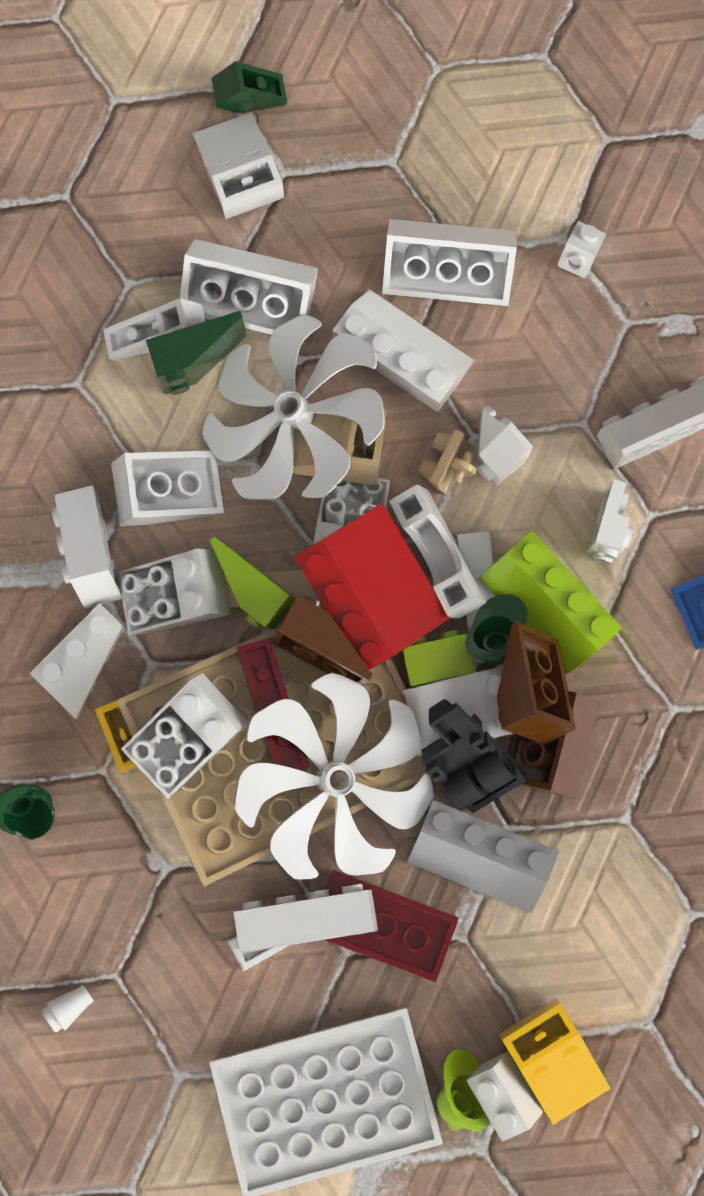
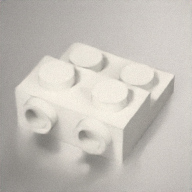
M613 479L604 491L586 552L594 555L593 560L604 564H612L613 559H617L619 553L622 554L624 548L628 547L633 533V529L628 528L630 518L620 515V513H624L629 494L624 493L627 483Z

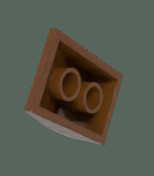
M297 595L271 644L326 674L335 673L364 686L373 674L328 611L322 609L323 605L318 600L309 596L302 598Z
M519 622L512 624L497 693L498 719L503 730L542 744H546L576 730L558 639Z

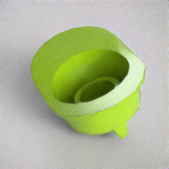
M463 1049L453 1050L446 1056L443 1064L444 1086L438 1093L436 1100L437 1108L441 1117L448 1123L451 1131L466 1128L477 1132L484 1130L489 1125L490 1120L466 1081L480 1064L470 1052Z

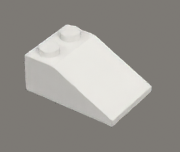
M212 451L124 453L111 463L119 526L152 525L222 515L224 513L217 460Z
M503 667L402 691L405 704L413 710L421 737V746L417 756L422 755L421 749L426 748L429 744L441 738L429 725V708L443 699L448 700L451 704L457 702L470 717L475 713L482 721L483 733L487 731L493 739L514 734L503 730L498 719L497 693Z

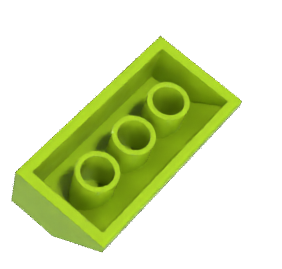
M532 530L519 539L478 578L495 596L512 595L519 598L525 604L528 613L526 626L558 639L566 674H569L599 651L622 629L619 623Z

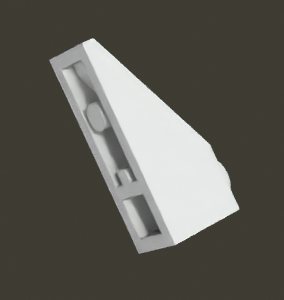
M179 298L103 329L109 360L150 353L146 340L205 322L202 305Z

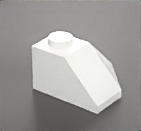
M486 406L482 410L480 417L476 461L479 465L477 469L488 482L493 480L498 486L527 462L533 446L510 420L505 417L500 421L494 418L497 414L495 410Z

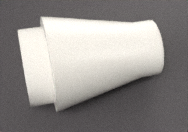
M81 985L73 991L46 1002L47 1006L41 1012L54 1032L57 1033L62 1028L66 1030L94 1000L86 988Z

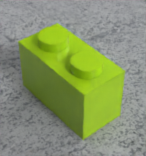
M458 630L448 631L439 634V640L427 642L426 637H421L402 650L409 688L476 673L472 655L468 652L465 643L467 634L459 635Z

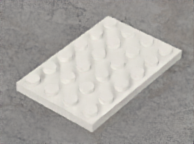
M407 1007L210 1060L209 1062L242 1196L263 1195L443 1144Z

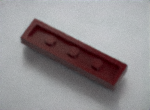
M270 638L237 647L236 651L255 712H259L276 701L289 699ZM277 735L264 737L272 764L300 771L310 767L307 755L289 740Z

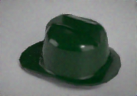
M498 595L487 600L486 604L478 610L467 635L465 643L468 652L474 658L487 663L491 669L496 668L497 665L504 664L512 624L519 622L526 625L528 613L525 604L519 598L512 595Z

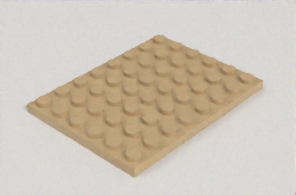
M280 626L116 700L132 737L191 679L201 673L210 680L250 723L252 716L256 712L236 649L239 646L270 638V641H272ZM272 644L289 700L298 702L306 710L318 733L327 761L332 762L336 736L334 707L329 698L311 687L312 682L326 675V673ZM391 658L371 669L370 671L373 675L363 686L369 694L370 708L366 722L344 761L346 765L375 747L388 732L391 726L388 701L396 700L405 704L402 691L406 690ZM249 723L169 799L157 788L202 887L272 854L270 840L275 830L293 813L321 792L319 786L315 785L278 793L262 804L254 826L248 827L235 811V798L240 775L245 768L254 763H271L264 737L253 742L247 740ZM416 755L413 759L401 765L354 774L355 782L382 791L398 792L418 782L421 776L426 773V767L422 763V755ZM308 758L310 767L301 771L316 776L319 768ZM338 770L334 771L330 776L332 788L337 787L341 782V773ZM352 791L344 795L350 814L367 807ZM329 795L313 824L310 835L335 823L336 797Z

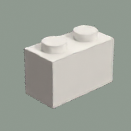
M508 1051L482 1063L466 1080L502 1142L530 1130L544 1112Z

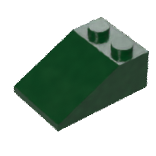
M236 311L146 340L157 377L165 394L171 392L172 395H178L187 392L190 389L189 386L196 385L247 334L241 311Z

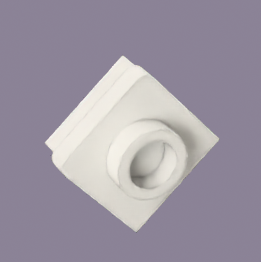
M578 221L565 245L558 266L582 278H586L607 234L597 230L594 226Z

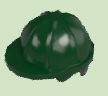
M16 784L0 793V828L11 835H20L34 840L44 836L52 828L55 820V811L52 796L45 788L35 784Z

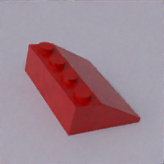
M383 503L294 556L323 607L331 615L369 670L395 656L451 618L447 616L435 590Z

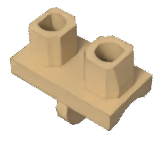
M454 430L453 434L438 432L433 441L432 448L435 452L442 454L439 462L436 463L426 459L419 469L421 477L431 483L437 492L447 495L453 481L461 484L465 475L474 477L477 469L470 464L474 457V454L468 451L471 443L464 438L465 434L458 430Z

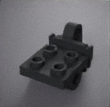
M446 699L429 708V725L441 738L429 744L426 748L421 749L422 763L426 767V773L428 775L433 774V780L436 783L438 781L443 783L444 792L456 809L461 811L467 807L474 813L527 781L526 772L487 731L483 733L482 721L475 713L470 717L457 702L451 704Z

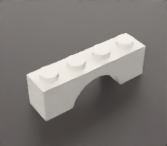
M415 485L389 500L403 529L413 539L426 560L433 577V588L447 616L460 619L485 605L486 601L429 490Z

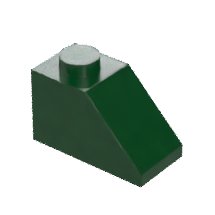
M235 61L211 78L217 108L245 113L281 107L287 104L282 74Z

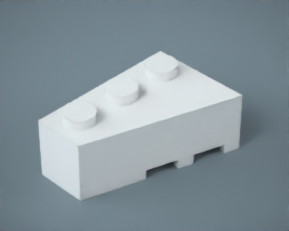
M93 485L54 495L56 508H52V516L55 526L60 527L61 535L57 536L56 540L61 556L65 555L66 564L61 565L65 583L72 584L84 608L97 606L99 603L105 604L121 600V590L114 580L113 570L116 569L114 560L110 559L107 543L109 538L102 508Z

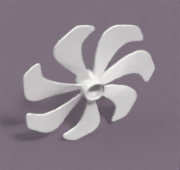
M303 314L279 326L270 336V355L280 380L286 391L279 395L265 389L250 374L248 360L251 346L249 344L242 345L229 353L219 379L221 394L227 400L236 404L274 408L275 412L239 427L224 426L213 413H208L202 435L214 456L224 462H234L253 451L281 424L274 447L263 467L254 475L232 479L235 489L244 499H274L286 491L293 473L294 429H299L311 449L315 464V475L308 487L302 492L303 497H325L345 477L350 468L349 454L332 437L310 424L314 413L337 415L355 421L362 429L364 443L367 446L377 439L384 429V411L382 398L375 390L370 388L357 389L310 404L307 400L330 377L347 367L361 365L375 369L377 358L373 345L352 334L346 333L334 337L324 350L302 394L295 392L297 357L303 341L322 326L318 319ZM297 406L296 410L290 414L292 409Z
M329 673L312 682L311 687L329 698L334 707L336 736L332 762L327 761L318 733L306 710L294 700L282 699L252 716L249 723L247 740L253 742L270 735H277L287 739L304 752L319 768L317 775L277 764L254 763L243 770L237 786L235 811L248 827L254 826L259 809L272 796L301 787L318 785L321 789L317 796L286 819L275 830L270 840V850L273 857L294 879H312L318 876V872L308 857L307 845L313 824L329 795L336 797L335 859L338 867L349 875L383 872L394 858L396 851L395 849L375 848L367 843L353 821L344 795L352 791L375 814L398 829H409L415 826L434 797L432 782L427 773H424L412 788L402 792L382 791L355 782L354 774L394 767L413 759L420 749L421 737L413 710L399 701L389 700L391 726L386 735L367 753L348 765L344 764L347 755L354 746L366 722L370 708V698L367 690L361 684L344 676ZM338 770L341 773V782L337 787L332 788L330 776L334 771Z

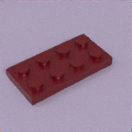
M333 870L326 890L329 889L330 896L343 894L342 887L362 884L363 890H372L378 931L325 940L436 982L459 917Z

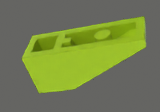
M213 536L210 540L211 545L239 607L248 613L245 619L259 630L263 627L271 630L276 628L296 598L223 540Z

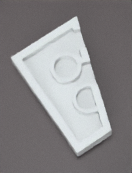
M99 603L30 674L78 720L83 711L82 708L89 694L92 693L97 683L96 680L105 662L108 661L124 626Z

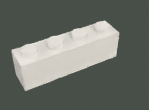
M362 884L342 887L343 894L333 896L329 895L328 889L309 892V899L296 901L295 895L275 898L276 905L263 907L262 900L242 903L243 910L234 912L239 953L378 931L372 890H363Z

